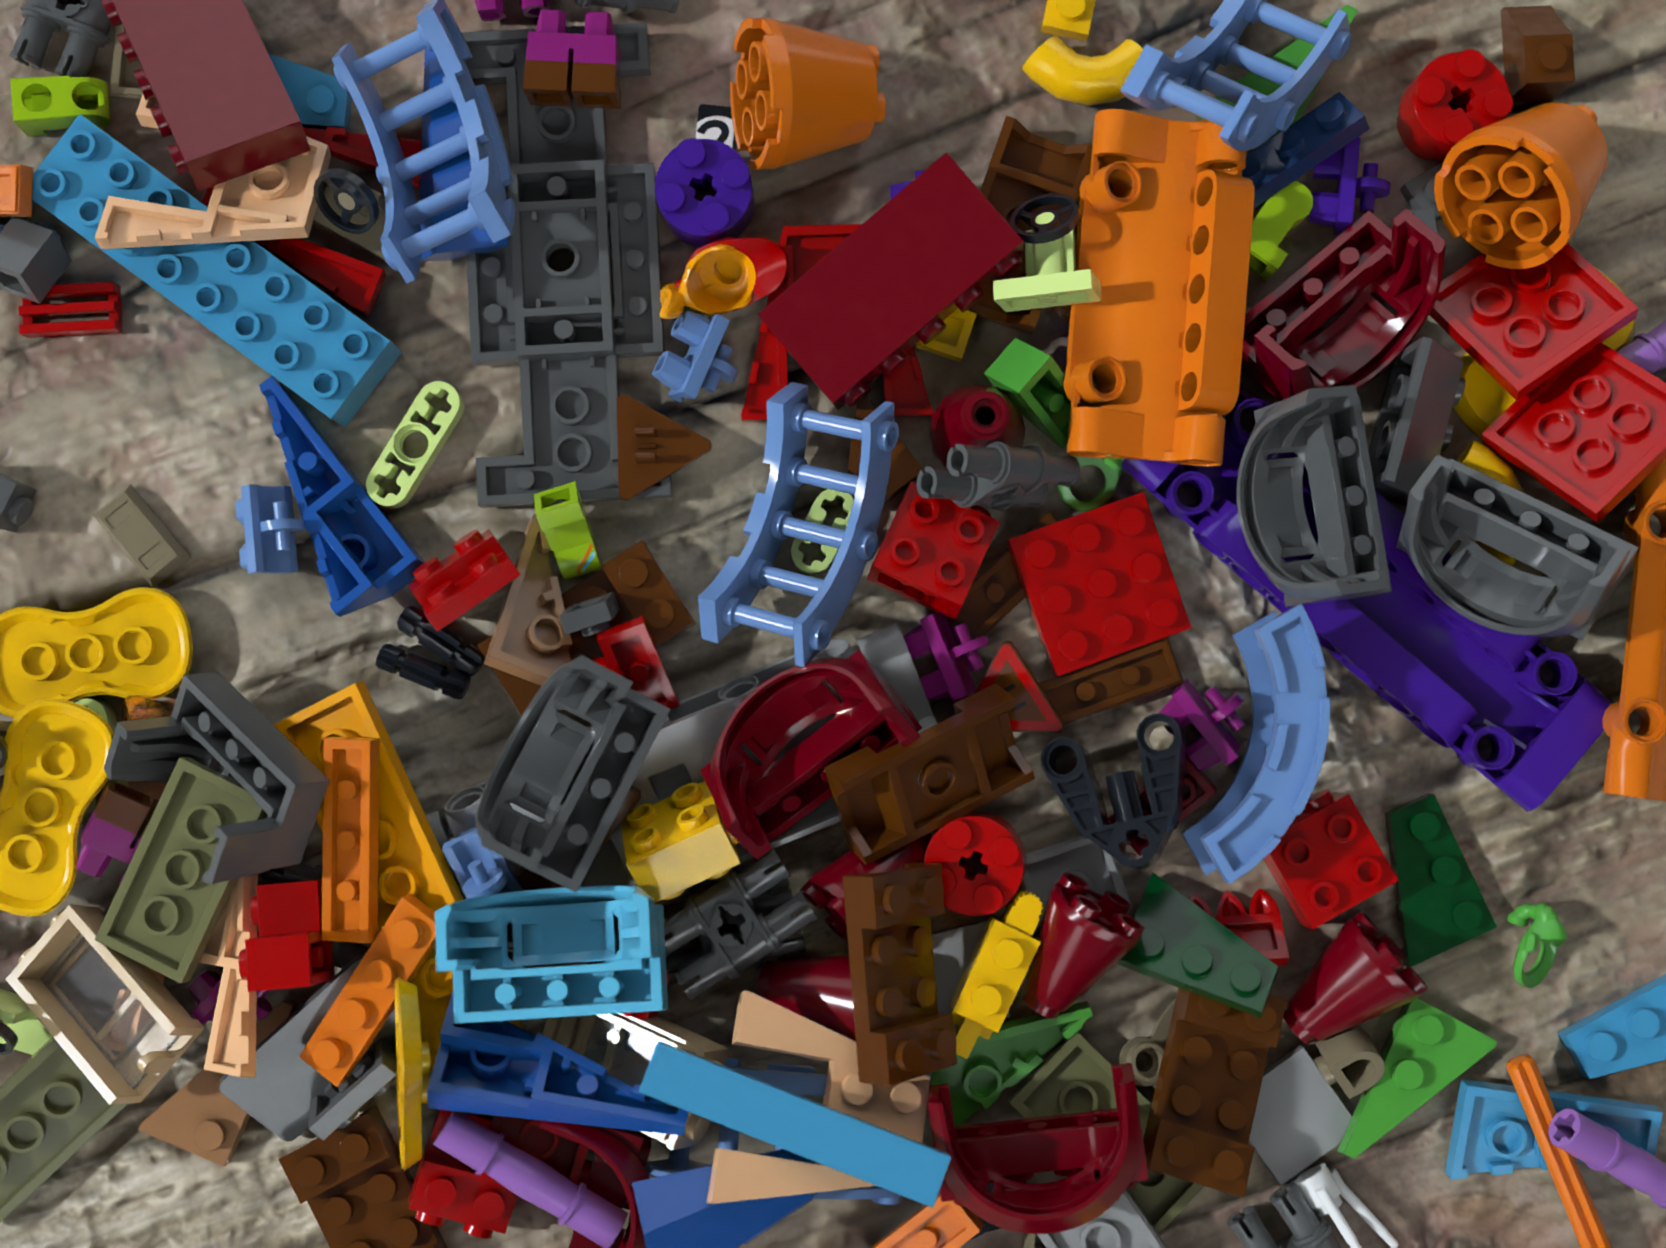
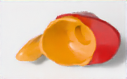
M729 236L698 248L689 258L682 278L675 283L665 285L661 289L660 302L662 306L660 317L663 319L679 318L685 306L709 315H722L754 303L775 291L784 281L788 268L786 251L777 242L761 237L736 238Z

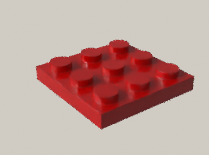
M1567 243L1547 262L1527 269H1508L1494 266L1485 262L1486 255L1484 253L1480 254L1441 281L1437 299L1429 314L1481 367L1518 401L1636 319L1639 307Z
M1601 342L1527 395L1515 401L1481 434L1483 442L1599 523L1666 459V382Z
M1144 491L1005 540L1053 676L1069 673L1192 628Z

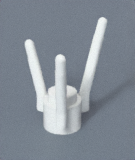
M1320 1163L1302 1171L1292 1180V1182H1296L1300 1192L1316 1216L1330 1215L1350 1248H1362L1338 1208L1343 1203L1339 1195L1351 1205L1390 1248L1398 1247V1241L1344 1183L1336 1168L1329 1170L1325 1163Z

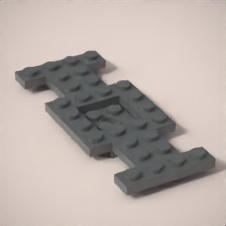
M647 23L613 24L621 50L620 77L651 76ZM585 26L568 27V33L584 34ZM536 28L462 32L473 56L466 60L465 63L474 84H506L510 167L513 184L506 186L505 192L506 200L512 198L515 202V222L512 234L507 237L508 246L491 253H471L466 255L471 363L474 366L520 364L524 455L476 458L478 506L481 508L535 505L534 494L576 481L582 502L622 500L619 496L617 398L620 396L618 358L661 356L665 352L663 318L660 317L662 306L660 291L662 285L658 207L655 195L654 163L608 165L605 108L578 107L575 99L573 107L530 105L522 88L528 31L536 32ZM609 216H610V232H611V252H612L614 308H613V295H612V275H611V256H610ZM559 248H567L574 253L573 265L568 270L562 272L552 270L548 264L551 253ZM671 475L632 499L672 497ZM561 499L552 504H559L568 500Z

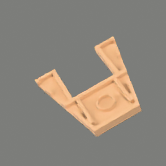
M143 94L136 112L139 123L143 127L159 129L150 110L159 106L156 98L146 100ZM306 136L310 151L215 185L207 211L108 196L94 238L100 249L308 238L317 209L314 197V184L317 178L328 170L331 160L329 147L327 144Z
M258 874L237 879L199 963L223 967L204 1070L237 1077L255 1078L257 991L248 992L247 980L241 979L239 954L242 949H245V939L257 937V926H254L252 923L250 904L252 897L257 895ZM149 968L163 984L165 976ZM121 989L113 1009L117 1012L132 995L129 989ZM138 1001L116 1026L112 1035L105 1039V1042L112 1050L123 1052L153 1016Z
M744 990L739 993L732 1044L829 1061L823 1105L923 1143L930 1085L929 1076L922 1075L892 1086L859 1082L855 1041L750 991ZM717 1148L714 1153L707 1203L717 1204L876 1185L818 1162L812 1164Z

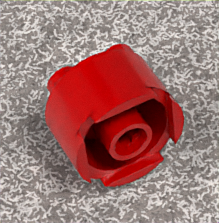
M1466 49L1462 52L1448 53L1429 63L1403 92L1400 100L1399 115L1397 116V129L1403 143L1417 157L1427 161L1429 159L1444 161L1452 147L1466 135L1506 119L1512 109L1513 98L1509 93L1507 82L1500 70L1484 58L1479 51Z
M974 811L946 823L934 834L927 846L924 862L941 863L945 907L959 914L980 916L995 913L1013 898L1025 876L1027 856L1020 836L1008 821L993 813ZM974 852L981 853V862L988 866V869L981 868L978 874L969 871L970 864L964 861V858H970Z

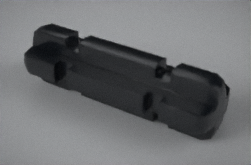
M410 605L399 616L397 627L400 631L411 638L417 636L418 643L448 663L456 662V668L466 675L474 676L484 664L485 657L478 648L472 644L464 645V639L446 627L437 632L429 620H427L424 612L417 607Z
M384 644L376 659V666L392 674L399 672V677L434 691L442 689V694L454 699H463L470 686L471 678L468 675L452 669L449 672L446 666L409 652L406 655L404 649L391 644Z

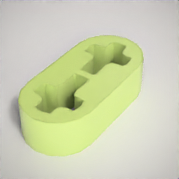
M827 489L821 492L815 499L805 520L823 525L827 512L821 508L824 502L833 504L836 498L844 501L843 510L848 513V516L845 520L837 517L831 527L846 530L854 499L848 493ZM795 538L791 547V557L795 567L808 575H818L826 571L838 552V548L821 545V552L826 555L824 561L814 560L811 566L803 563L805 556L799 549L802 544L811 546L813 542Z

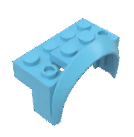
M627 885L580 886L577 893L566 887L514 891L460 900L435 911L437 972L453 971L454 1024L649 1012L668 1009L663 905L654 904V899L640 887ZM616 917L618 918V928H619V951H618V946H617V923H616ZM511 920L513 928V961L508 957L507 925ZM604 961L600 964L557 966L542 968L523 967L532 965Z

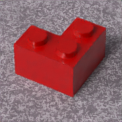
M322 879L256 885L257 895H254L251 899L250 913L253 925H259V936L245 939V949H242L239 954V972L241 979L247 980L248 992L309 987L331 980L335 976L333 941L322 940Z

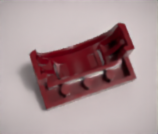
M1407 208L1393 218L1392 229L1370 211L1366 212L1245 314L1241 367L1278 401L1312 388L1356 385L1357 390L1361 389L1378 377L1403 353L1427 320L1441 285L1446 241ZM1370 293L1379 294L1397 310V316L1387 310ZM1359 296L1330 326L1301 345L1308 335L1352 298Z
M859 649L847 659L827 657L811 660L804 667L793 666L759 685L734 711L716 743L711 762L700 769L720 812L727 832L758 860L772 849L771 841L833 796L824 767L867 746L876 754L897 743L907 748L921 737L918 731L922 727L907 703ZM826 682H829V684L839 693V695L843 698V703L840 701L836 693L826 684ZM837 713L833 719L828 720L820 729L796 747L787 751L780 759L773 761L785 745L802 730L824 717ZM742 743H744L761 760L763 764H756L741 749Z
M1124 1063L1111 1066L1116 1109L955 1126L949 1084L929 1085L927 1105L933 1146L935 1149L951 1155V1160L940 1187L941 1202L954 1201L956 1205L967 1207L975 1215L993 1225L1010 1231L1028 1234L1063 1232L1086 1224L1103 1214L1120 1198L1126 1189L1137 1185V1181L1148 1180L1132 1064ZM1094 1169L1100 1171L1101 1180L1098 1182L1095 1180ZM1054 1171V1174L1057 1176L1068 1177L1049 1183H1021V1181L1031 1179L1034 1173ZM992 1180L993 1194L988 1192V1182Z
M542 1121L540 1128L580 1143L596 1152L586 1188L617 1207L630 1210L626 1232L622 1228L609 1248H647L632 1183L650 1179L645 1167L652 1146V1137L635 1130ZM573 1230L568 1248L603 1247Z

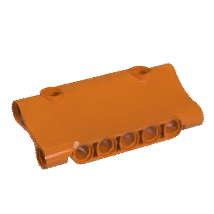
M1105 109L1095 113L1090 174L1086 175L1082 180L1079 189L1080 219L1077 226L1075 256L1076 271L1091 269L1101 281L1102 301L1071 305L1066 370L1063 381L1064 391L1068 399L1071 400L1067 454L1084 458L1147 460L1203 467L1222 465L1226 419L1223 418V415L1230 413L1235 407L1240 389L1255 189L1252 180L1242 176V170L1246 168L1247 151H1238L1224 144L1219 137L1223 127L1206 119L1193 122L1168 120L1124 109ZM1108 182H1109V183L1111 184V186H1112L1113 194L1111 193V191H1110V189H1109V187H1108ZM1092 374L1097 379V389H1095L1092 383Z
M1665 459L1635 488V509L1630 511L1623 523V533L1626 540L1639 548L1634 560L1620 701L1609 705L1604 712L1602 722L1603 729L1610 738V747L1607 749L1603 793L1666 802ZM1651 515L1658 518L1661 523L1659 536H1656L1650 529L1649 521ZM1633 710L1638 713L1641 720L1640 728L1636 734L1631 731L1628 721Z

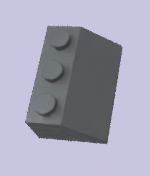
M1421 337L1406 347L1403 353L1391 364L1369 446L1375 490L1387 501L1405 506L1408 503L1410 490L1437 454L1440 455V452H1444L1447 449L1453 434V425L1448 423L1452 406H1456L1459 403L1465 388V379L1460 377L1464 362L1431 338Z

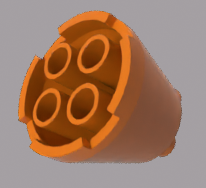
M746 18L741 23L733 45L735 52L741 53V59L737 63L736 81H730V104L739 151H748L751 157L749 159V169L772 170L866 141L873 130L874 124L884 121L886 100L884 94L878 92L877 73L880 65V55L877 46L866 45L859 41L772 18Z
M1558 102L1545 103L1475 130L1455 144L1447 154L1441 170L1436 173L1434 181V194L1438 212L1454 239L1461 235L1469 244L1486 255L1485 262L1508 269L1536 267L1547 262L1559 252L1574 235L1602 175L1608 168L1607 142L1597 124L1595 112L1585 105L1572 106Z

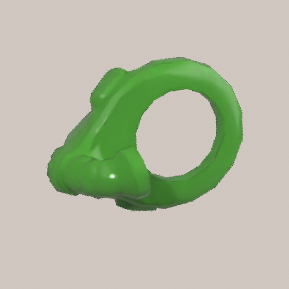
M1074 456L1078 460L1080 468L1085 465L1099 467L1104 475V486L1096 497L1090 500H1080L1072 495L1070 487L1056 485L1060 499L1068 507L1078 511H1090L1103 506L1117 488L1124 459Z
M1542 902L1539 904L1524 903L1519 905L1507 917L1508 922L1523 927L1528 926L1530 918L1534 920L1518 945L1513 965L1515 980L1526 988H1533L1539 985L1552 967L1558 946L1564 945V939L1568 938L1566 928L1558 919V913L1553 907ZM1540 941L1538 958L1533 967L1524 973V961L1529 952L1536 950Z

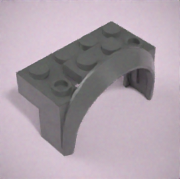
M1356 385L1307 389L1295 396L1255 410L1256 425L1248 439L1238 471V515L1244 538L1252 555L1267 578L1283 592L1285 607L1361 598L1392 592L1360 396L1357 395ZM1294 452L1298 455V457L1266 460L1269 454ZM1304 465L1308 473L1318 543H1316L1312 535L1304 507ZM1313 555L1312 559L1290 562L1284 560L1286 558Z
M1438 454L1409 492L1406 513L1396 548L1408 553L1428 587L1444 603L1469 620L1504 633L1536 637L1570 634L1582 641L1629 570L1639 548L1451 458L1448 460ZM1462 540L1449 561L1443 566L1442 560L1455 541ZM1474 541H1480L1545 573L1548 577L1530 574L1514 568L1489 554ZM1556 587L1557 593L1555 594V596L1553 597L1545 611L1541 612V610L1553 594Z
M582 655L558 667L546 679L525 709L489 777L475 819L481 846L577 893L670 709L631 689L632 681ZM566 710L590 722L593 730L558 711ZM594 741L593 748L561 810L556 813L572 779ZM511 803L546 821L538 822L512 809Z
M219 672L184 674L171 716L117 722L104 765V770L109 780L168 783L179 757H189L238 781L267 813L266 819L222 825L215 828L213 834L219 841L209 870L202 877L205 883L215 884L266 872L275 868L300 864L330 780ZM219 764H221L224 767V769L218 768Z

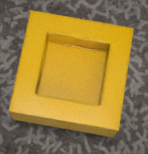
M1047 0L1040 32L1086 42L1096 0Z
M958 308L944 320L947 326L935 339L925 345L920 340L916 344V348L961 362L977 313L968 310L962 313Z

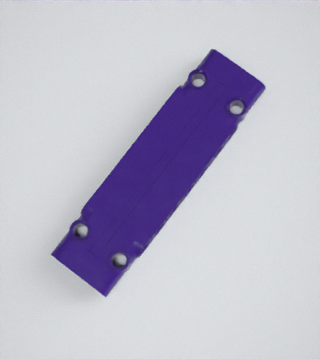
M1240 387L1235 407L1230 413L1223 415V418L1226 419L1223 462L1221 466L1203 467L1124 459L1122 469L1163 503L1164 509L1169 515L1176 519H1182L1194 529L1192 531L1194 537L1207 550L1280 612L1284 613L1294 606L1285 607L1283 592L1274 586L1255 560L1244 538L1238 515V471L1250 434L1245 432L1240 425V415L1244 412L1254 415L1255 410L1270 405L1269 402L1263 399L1252 398ZM1294 452L1269 454L1266 460L1298 457V455ZM1304 465V507L1312 535L1316 543H1318L1308 473ZM1188 484L1194 487L1198 494L1196 507H1186L1178 500L1177 489L1179 485ZM1375 490L1392 592L1303 605L1315 629L1320 646L1431 740L1449 749L1451 747L1456 751L1457 758L1462 764L1469 768L1477 769L1526 812L1532 811L1550 796L1604 731L1602 722L1604 712L1614 702L1577 672L1576 665L1569 656L1562 652H1554L1540 641L1543 637L1516 635L1487 628L1462 616L1444 603L1422 579L1408 553L1396 548L1405 515ZM1447 552L1442 560L1443 566L1446 565L1452 556L1449 552ZM1313 555L1286 558L1284 560L1286 562L1312 559ZM1544 662L1549 664L1553 671V680L1548 686L1543 684L1539 676L1540 667ZM1483 735L1487 736L1492 744V752L1486 760H1483L1477 751V743Z

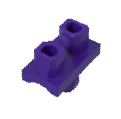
M1357 137L1313 168V178L1338 180L1337 193L1312 192L1313 207L1308 218V222L1334 226L1333 235H1340L1352 225L1355 197L1360 198L1359 212L1366 213L1370 211L1373 213L1375 199L1384 198L1390 194L1391 183L1386 179L1377 178V163H1365L1363 166V177L1357 178L1361 137Z

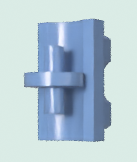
M684 311L681 317L676 318L671 329V336L690 345L683 359L670 351L663 352L652 372L656 379L671 388L667 395L668 397L678 402H683L684 398L696 399L700 388L714 393L720 380L725 382L735 381L738 371L727 363L733 349L727 345L720 344L730 320L719 314L706 318L690 311Z
M252 484L242 486V498L235 502L236 519L244 525L245 544L239 549L240 566L243 569H248V574H292L298 572L295 533L302 532L305 528L303 519L294 518L291 486H259Z
M476 826L460 832L457 838L443 843V852L467 899L484 895L523 891L507 858L481 846Z

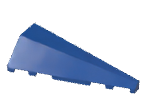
M427 48L425 49L423 92L443 83L442 78L445 76L434 51H429ZM453 101L422 116L421 151L459 133V127L463 124L457 105ZM469 151L420 174V201L470 177L471 162ZM469 201L422 222L421 231L468 209ZM477 227L422 253L421 261H454L471 253H491L508 246V239L506 237L493 243L487 231H481Z
M271 375L259 386L270 408L274 421L272 422L274 433L281 442L287 461L284 464L302 519L304 520L305 529L310 533L318 557L316 563L319 572L325 578L332 600L329 602L331 609L337 616L341 617L392 597L415 578L412 574L413 571L425 563V561L381 506L369 497L364 485L288 391Z
M452 991L440 1032V1047L427 1088L428 1108L684 1136L688 1111L680 1108L677 1110L658 1099L638 1092L640 1085L635 1084L633 1087L609 1075L606 1067L540 1033L534 1036L509 1023L508 1020L454 1024Z
M785 1149L759 1154L815 1164V1161ZM713 1165L632 1183L647 1248H738L743 1243L745 1245L812 1201L813 1197L819 1193L710 1204L707 1203Z

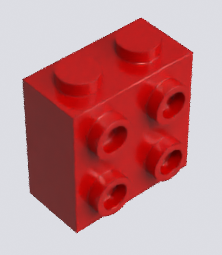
M911 481L871 565L867 580L955 620L1000 521L992 518L986 509L978 505L963 508L950 499L922 498L918 493L917 483Z
M1329 789L1321 791L1308 799L1305 806L1306 809L1302 811L1300 816L1297 815L1288 830L1280 838L1279 844L1263 859L1300 924L1313 930L1399 881L1350 795L1338 792L1331 794Z

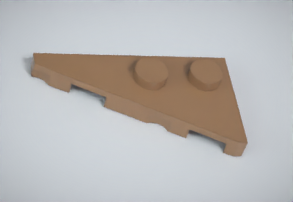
M533 514L528 522L515 563V567L521 575L508 585L484 664L542 686L558 667L571 661L569 648L572 645L570 634H565L559 618L565 608L558 576L553 577L548 557L551 549L545 533L540 528L536 515Z
M291 1000L282 1001L265 1019H261L256 1023V1046L296 1011L298 1003ZM203 1069L141 1122L138 1130L225 1167L231 1162L251 1115L220 1092V1080L225 1074Z

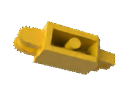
M1019 890L1012 898V902L1008 903L1001 919L990 914L952 994L949 1005L952 1009L950 1013L953 1014L954 1024H956V1053L965 1059H968L979 1036L989 1040L993 1031L999 1032L1041 943L1033 933L1040 920L1039 915H1042L1041 910L1044 909L1041 906L1043 902L1039 900L1040 897H1036V894H1032V891Z

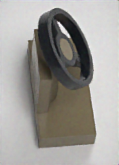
M341 168L326 170L317 178L314 184V197L317 209L313 222L386 262L380 241L385 225V198L379 192L371 189L360 177L348 170ZM324 181L328 184L325 190L323 189Z

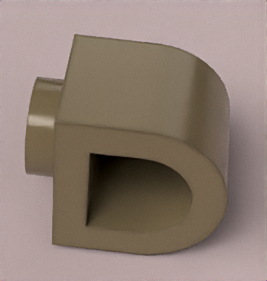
M1352 1027L1322 1041L1315 1042L1321 1056L1314 1059L1318 1069L1329 1086L1338 1082L1349 1099L1371 1088L1382 1078L1385 1071L1384 1061L1370 1036L1363 1029Z

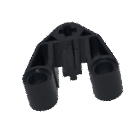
M1163 713L1147 716L1139 724L1136 735L1143 764L1140 767L1152 814L1145 816L1134 770L1113 773V775L1105 776L1116 823L1109 824L1100 782L1096 780L1089 752L1081 744L1066 737L1055 738L1049 741L1041 753V766L1079 832L1121 864L1135 869H1146L1153 866L1160 859L1183 811L1187 745L1186 734L1183 728L1171 716ZM1159 726L1171 727L1174 731V740L1170 747L1161 751L1152 749L1149 739L1152 731ZM1066 749H1073L1077 754L1078 762L1076 767L1070 773L1060 774L1056 769L1055 761L1057 756ZM1135 833H1139V838L1148 839L1149 843L1148 847L1141 849L1142 857L1139 859H1135L1136 854L1126 851V845L1133 843L1132 835Z

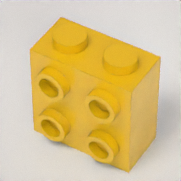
M705 781L698 784H685L678 788L672 796L655 804L646 803L639 805L631 810L621 823L627 867L637 886L654 899V903L660 900L674 899L681 895L686 888L706 879L720 878L727 874L732 867L741 864L736 844L739 842L727 832Z

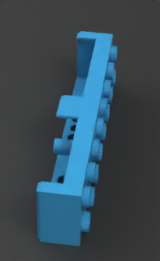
M81 114L78 115L33 174L32 200L99 249L100 247L94 237L108 196L207 211L208 208ZM254 241L100 249L330 419L345 428L402 354V351L390 340Z

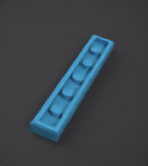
M658 1041L638 1090L642 1094L932 1208L951 1160V1155L662 1041Z

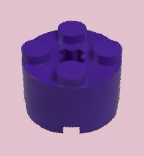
M685 139L664 158L658 169L655 179V195L658 206L668 227L683 242L700 248L721 238L729 236L737 238L748 227L755 207L751 175L743 158L730 146L712 139ZM707 187L713 188L714 197L706 195L703 201L698 200L696 193L699 190L705 191Z

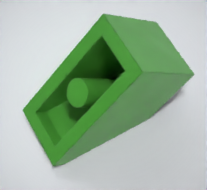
M1014 338L984 374L994 387L1014 401L1022 412V416L1063 449L1068 443L1071 400L1068 399L1064 391L1063 381L1065 374L1050 355Z

